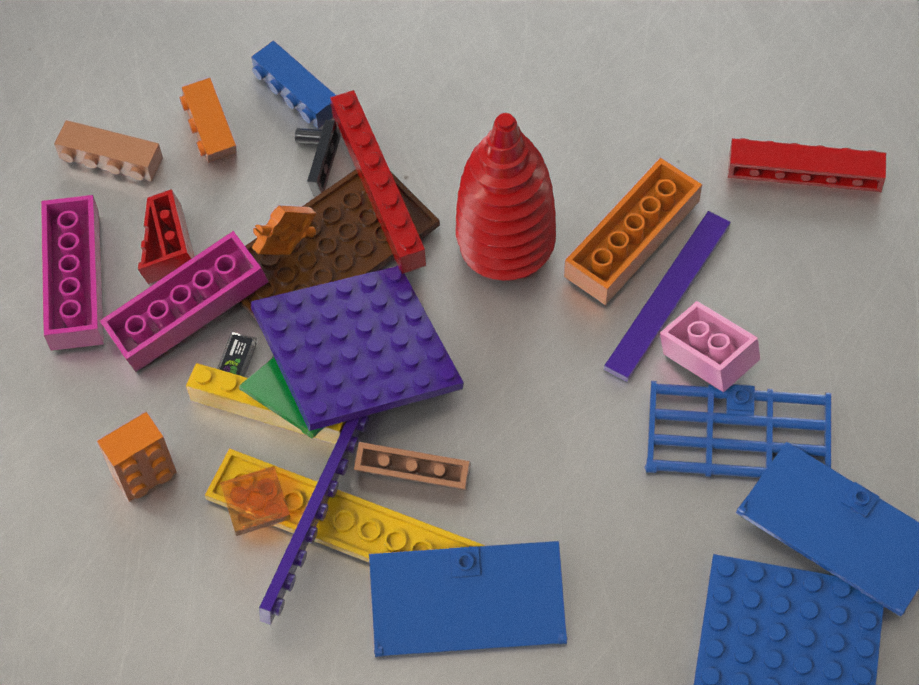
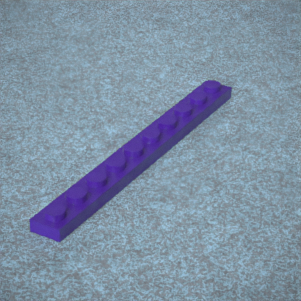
M368 416L346 421L260 604V622L271 625L275 615H281L285 604L284 595L286 591L291 592L296 581V575H294L297 567L302 568L307 557V551L305 550L308 543L313 544L318 532L316 526L319 520L323 521L328 511L327 502L330 497L334 498L339 486L337 480L340 475L344 476L347 471L349 454L355 453L359 443V438L357 437L360 431L364 432L369 421Z

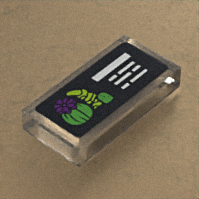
M231 332L217 369L245 377L257 344V338Z

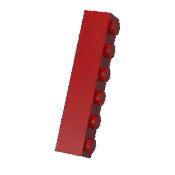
M732 138L727 178L882 192L886 179V152Z

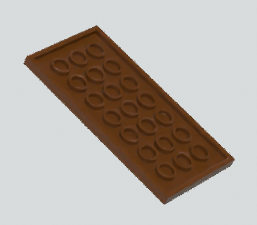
M356 169L302 206L311 207L317 213L309 226L316 229V235L313 238H302L290 255L258 254L252 248L257 238L245 245L262 268L268 280V283L239 302L256 322L257 320L251 309L252 301L375 272L394 259V255ZM391 172L418 235L422 239L440 226V220Z

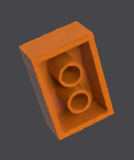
M147 412L97 441L114 480L129 502L135 498L143 497L156 485L168 482L177 473L165 439Z

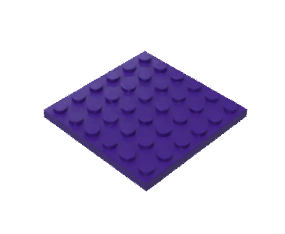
M398 266L255 300L251 303L254 316L309 431L463 389L464 382L405 273L401 274Z

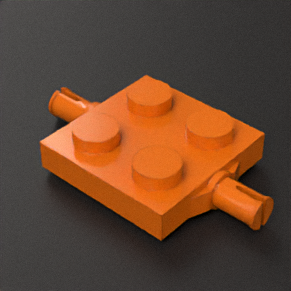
M279 205L271 213L270 220L266 225H255L256 228H253L257 240L252 248L258 254L290 255L302 238H313L316 235V229L309 226L317 213L311 207Z

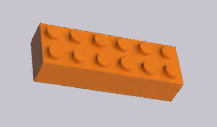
M660 158L565 260L564 277L606 305L700 202L702 184Z

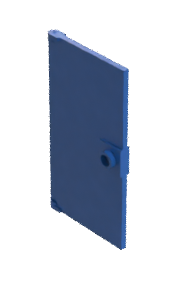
M787 441L748 496L737 508L736 514L900 617L905 613L906 608L919 589V522L880 499V496L857 482H852Z
M559 541L369 554L375 657L567 644Z

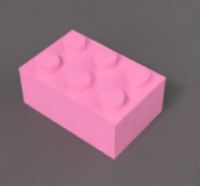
M698 301L660 332L663 354L722 392L726 391L760 360L759 343L756 336Z

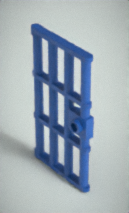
M651 381L646 473L667 471L705 474V477L724 475L761 478L772 462V453H778L785 444L773 442V428L824 431V445L790 444L810 456L824 457V464L831 468V393L825 392V395L776 392L768 388L767 391L755 390V386L732 384L726 391L722 392L713 385L702 387L658 384L657 381ZM656 394L708 398L707 412L656 409ZM714 398L726 399V413L713 412ZM755 401L766 402V416L754 415ZM773 402L824 406V420L774 417ZM655 419L707 423L706 437L654 434ZM713 423L766 427V441L713 438ZM654 445L706 448L705 463L653 459ZM712 449L765 452V467L712 464Z

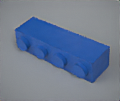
M274 40L251 56L252 72L259 80L263 79L271 91L276 95H281L286 104L291 109L295 108L299 111L307 123H312L319 129L324 125L325 120L333 118L330 97L336 95Z

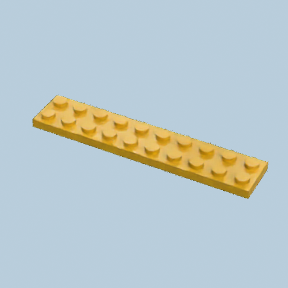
M229 448L205 493V498L208 501L294 533L318 482ZM337 490L334 498H329L326 517L323 521L319 520L316 526L318 532L314 541L366 562H369V554L485 546L341 490Z

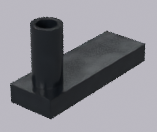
M325 120L323 130L297 128L295 131L296 143L318 145L307 180L313 196H318L325 191L341 134L335 120Z

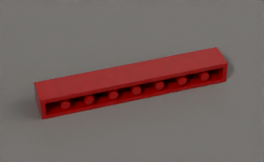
M352 90L330 97L335 122L401 274L426 266L425 248L355 91Z

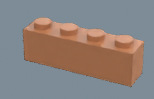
M68 120L65 121L54 143L59 158L66 162H76L84 164L89 168L104 169L112 174L131 176L136 180L152 182L163 159L159 143Z
M359 442L354 470L367 474L466 491L471 462Z

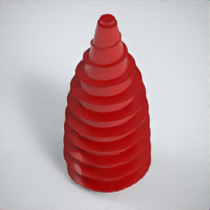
M501 113L496 117L492 130L473 149L461 176L456 206L455 235L460 246L462 258L478 274L493 280L502 281L524 278L536 272L550 258L556 243L555 199L548 168L539 150L521 132L515 117L510 113Z

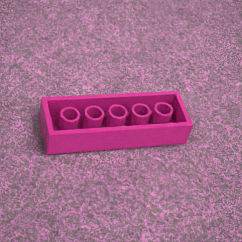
M87 195L41 201L43 326L46 342L51 351L103 345V325L100 322L103 319L99 210L94 196Z
M232 231L101 319L100 322L128 363L137 372L268 283V280L262 268L235 232Z

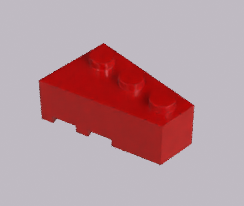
M170 189L147 197L144 218L145 234L144 240L141 241L142 257L141 262L138 263V271L145 281L151 284L161 280L194 257L182 205L173 190Z

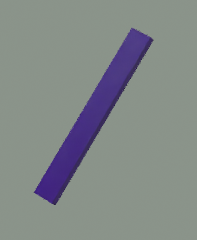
M707 211L605 363V371L628 382L730 227V221Z

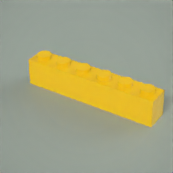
M199 363L195 364L186 384L191 401L305 435L300 429L239 390V385L248 378ZM346 421L326 426L314 438L336 444Z

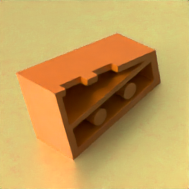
M211 78L183 86V96H180L179 99L183 110H187L190 117L188 123L192 134L196 133L199 139L196 144L200 155H205L209 163L236 154V144Z

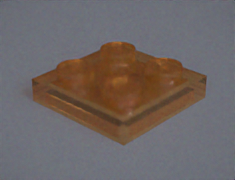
M274 466L220 482L236 536L291 519Z

